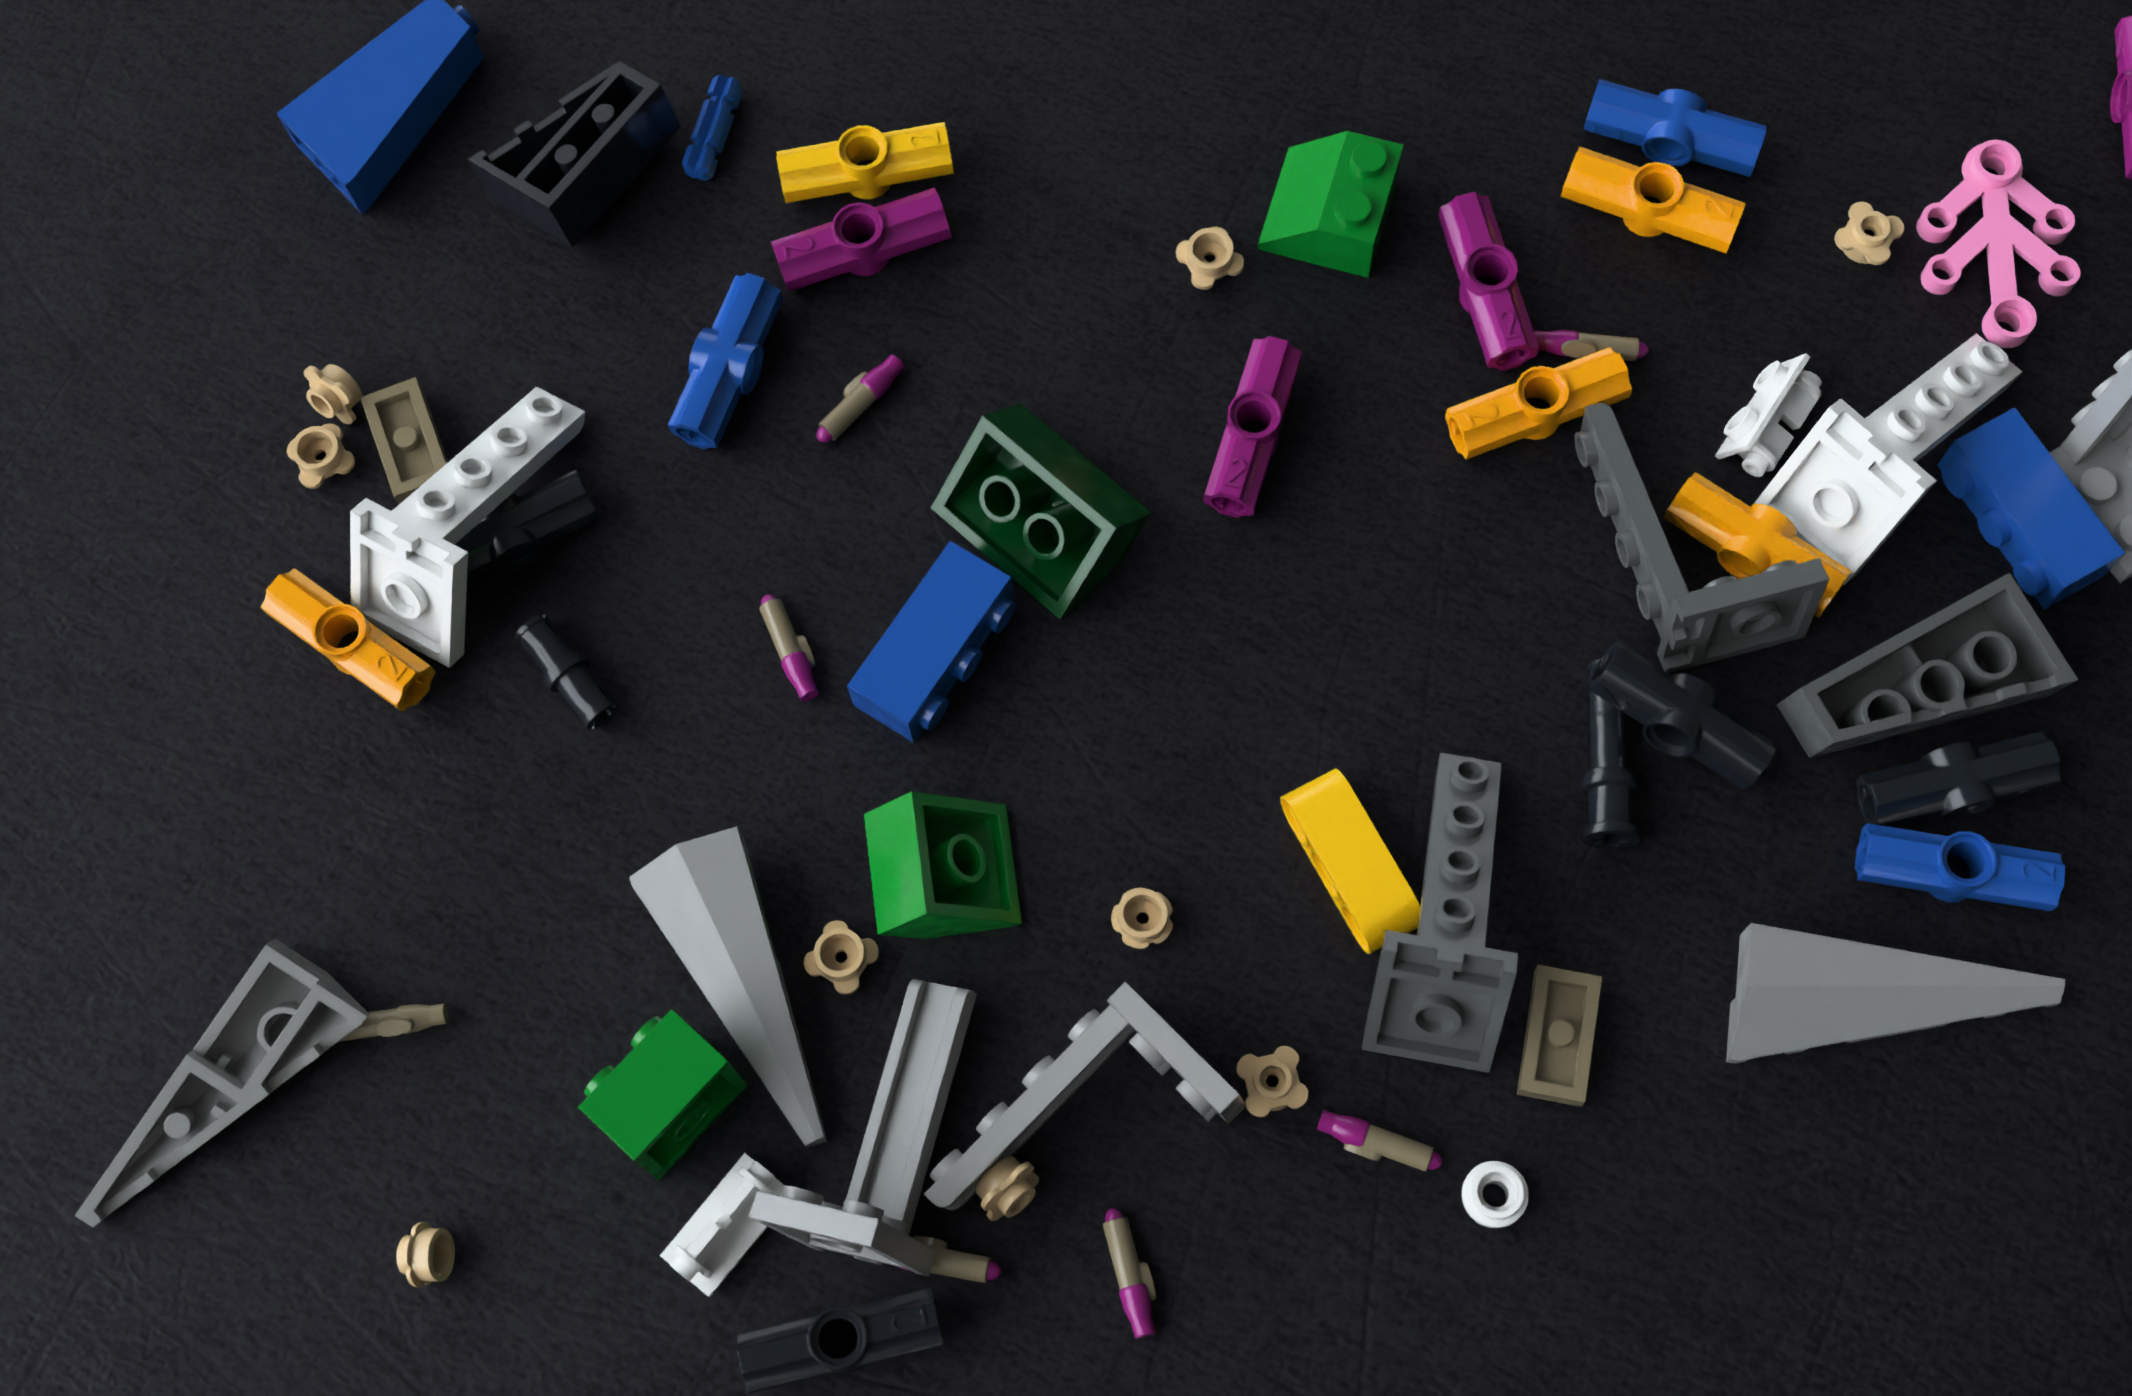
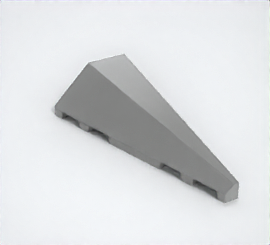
M736 826L675 844L629 877L633 889L806 1148L827 1142L781 966L775 955L747 846L741 832Z
M1750 923L1740 934L1736 997L1730 1003L1726 1062L1742 1063L1753 1058L1769 1055L1803 1052L1809 1048L1841 1042L1852 1043L1941 1027L1952 1022L1974 1018L1997 1017L2008 1012L2035 1007H2052L2061 1002L2065 989V979Z
M277 939L267 943L196 1046L184 1057L77 1211L75 1217L91 1227L96 1226L162 1174L268 1096L289 1078L362 1025L369 1016V1013L329 973Z

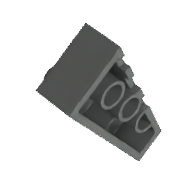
M2009 572L1799 688L1778 703L1777 707L1808 757L1812 758L2045 698L2078 681V678Z

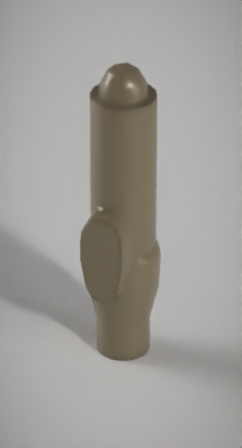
M445 1003L436 1005L410 1004L401 1005L393 1009L368 1012L369 1016L364 1023L338 1042L376 1036H398L400 1034L419 1032L436 1025L448 1024V1007Z

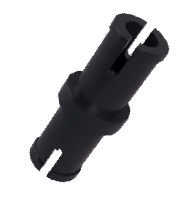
M537 615L518 629L515 634V640L525 648L545 673L543 681L551 692H560L582 719L584 726L588 730L600 727L615 715L619 704L610 697L588 670L590 661L583 652H574L550 623L547 615Z

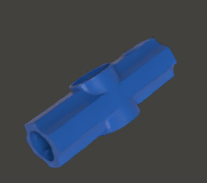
M1599 79L1583 130L1642 146L1645 156L1653 162L1666 163L1672 167L1686 165L1692 160L1750 177L1761 150L1767 126L1708 110L1705 101L1697 94L1688 90L1667 89L1659 95H1654Z
M750 273L742 276L735 275L712 328H703L694 342L689 359L688 369L690 377L668 423L671 433L683 439L689 445L704 450L707 448H718L741 394H749L758 380L764 357L762 346L783 301L781 290L774 287L765 278Z
M1867 823L1861 830L1860 840L1856 848L1855 870L1857 872V880L1927 891L1936 899L1947 903L1961 902L1970 898L2051 912L2057 908L2061 891L2064 888L2065 865L2062 863L2061 854L1990 843L1982 835L1971 831H1962L1945 836ZM1947 856H1954L1964 861L1970 870V879H1964L1955 875L1947 864Z

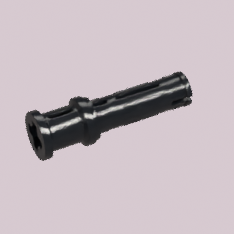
M1600 659L1588 664L1587 673L1589 676ZM1589 690L1591 770L1586 772L1582 780V792L1589 797V826L1583 830V842L1588 846L1599 849L1632 847L1640 842L1641 830L1633 823V795L1639 791V779L1634 771L1628 769L1627 714Z

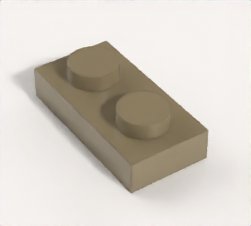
M416 377L360 397L393 496L399 504L448 463L423 388Z
M1543 965L1536 967L1517 1095L1582 1107L1585 1103L1602 976Z

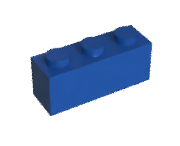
M2015 407L1954 440L1937 465L1942 471V478L1947 489L1955 497L1963 499L1977 518L1978 528L1984 539L1990 545L1999 548L2013 567L2018 585L2025 593L2034 596L2044 610L2104 577L2125 555L2123 549Z
M949 541L847 685L853 705L913 743L924 728L928 731L935 728L948 707L949 700L946 696L958 679L962 682L967 681L976 670L983 654L980 647L992 631L997 634L1000 633L1010 621L1016 608V602L1013 601L1014 594L1011 576Z

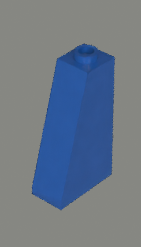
M424 0L276 114L296 146L362 214L372 206L484 59L475 35L480 30L470 14L461 5L458 4L452 9L444 0Z

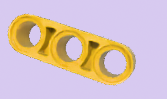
M1335 768L1280 797L1282 809L1292 830L1353 936L1367 954L1382 947L1386 930L1408 934L1418 928L1420 904L1355 792L1340 770Z

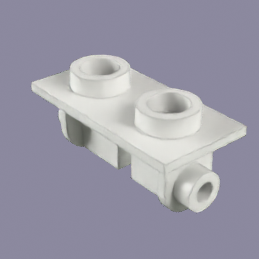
M1808 354L1800 355L1782 363L1774 361L1758 375L1753 384L1756 393L1746 407L1740 409L1725 426L1724 434L1727 438L1717 451L1716 458L1722 459L1738 454L1744 459L1742 462L1743 469L1756 477L1763 476L1765 471L1774 470L1794 438L1778 422L1781 419L1792 430L1799 429L1821 397L1819 389L1822 383L1821 379L1810 371H1802L1810 359Z
M744 1153L660 1256L689 1282H692L708 1297H711L767 1228V1226L749 1218L756 1192L761 1191L782 1196L785 1185L777 1180L761 1164Z

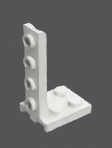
M1976 333L1865 419L1844 400L1839 399L1826 410L1754 504L1768 505L1780 511L1794 524L1797 530V537L1851 570L1850 575L1843 583L1845 585L1857 575L1937 481L1916 462L2003 393L2022 371L2009 361L2007 354L1999 346L1985 341Z
M535 387L392 511L368 498L361 501L350 511L351 606L356 607L370 623L387 635L450 668L464 655L468 552L455 544L581 431L584 425L585 411L539 387Z

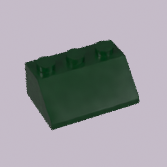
M1021 403L982 415L931 506L934 512L1059 619L1066 617L1118 565L1151 515L1148 509Z

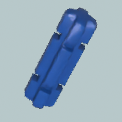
M720 74L711 81L707 95L711 98L703 103L690 139L694 144L687 147L682 160L685 174L691 178L708 181L714 175L718 164L715 156H719L722 153L735 117L731 114V111H735L738 108L743 94L740 82L733 77L728 78Z

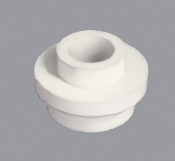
M1488 1161L1479 1164L1470 1171L1462 1186V1202L1465 1210L1474 1221L1485 1227L1503 1228L1513 1224L1522 1216L1528 1204V1187L1523 1176L1513 1166L1504 1162ZM1489 1184L1500 1186L1506 1195L1504 1205L1500 1207L1488 1205L1483 1199V1188Z

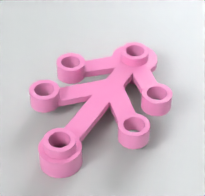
M1989 140L1975 146L1968 152L1962 164L1964 180L1940 202L1931 203L1925 207L1917 221L1916 229L1919 236L1927 242L1940 243L1945 241L1956 226L1957 216L1981 196L1983 218L1944 254L1931 257L1924 267L1920 279L1923 287L1928 292L1936 295L1947 294L1955 287L1961 277L1962 270L1986 248L1991 306L1982 319V331L1988 342L2000 348H2013L2021 345L2027 339L2037 322V314L2033 305L2017 295L2013 251L2040 272L2038 282L2044 292L2052 296L2068 294L2080 278V267L2075 260L2059 255L2047 244L2055 245L2063 242L2075 225V217L2069 208L2061 204H2054L2022 178L2023 166L2021 156L2013 145L2003 140ZM1984 168H1991L1995 170L1998 175L1991 174ZM2008 199L2036 219L2033 225L2034 234L2010 215ZM1928 218L1940 219L1945 227L1937 228L1931 225ZM2046 219L2056 220L2061 224L2062 229L2050 227ZM1941 269L1949 275L1950 279H1939L1933 274L1932 270ZM2051 271L2062 272L2068 281L2055 279ZM1997 322L2009 324L2014 332L2003 329Z

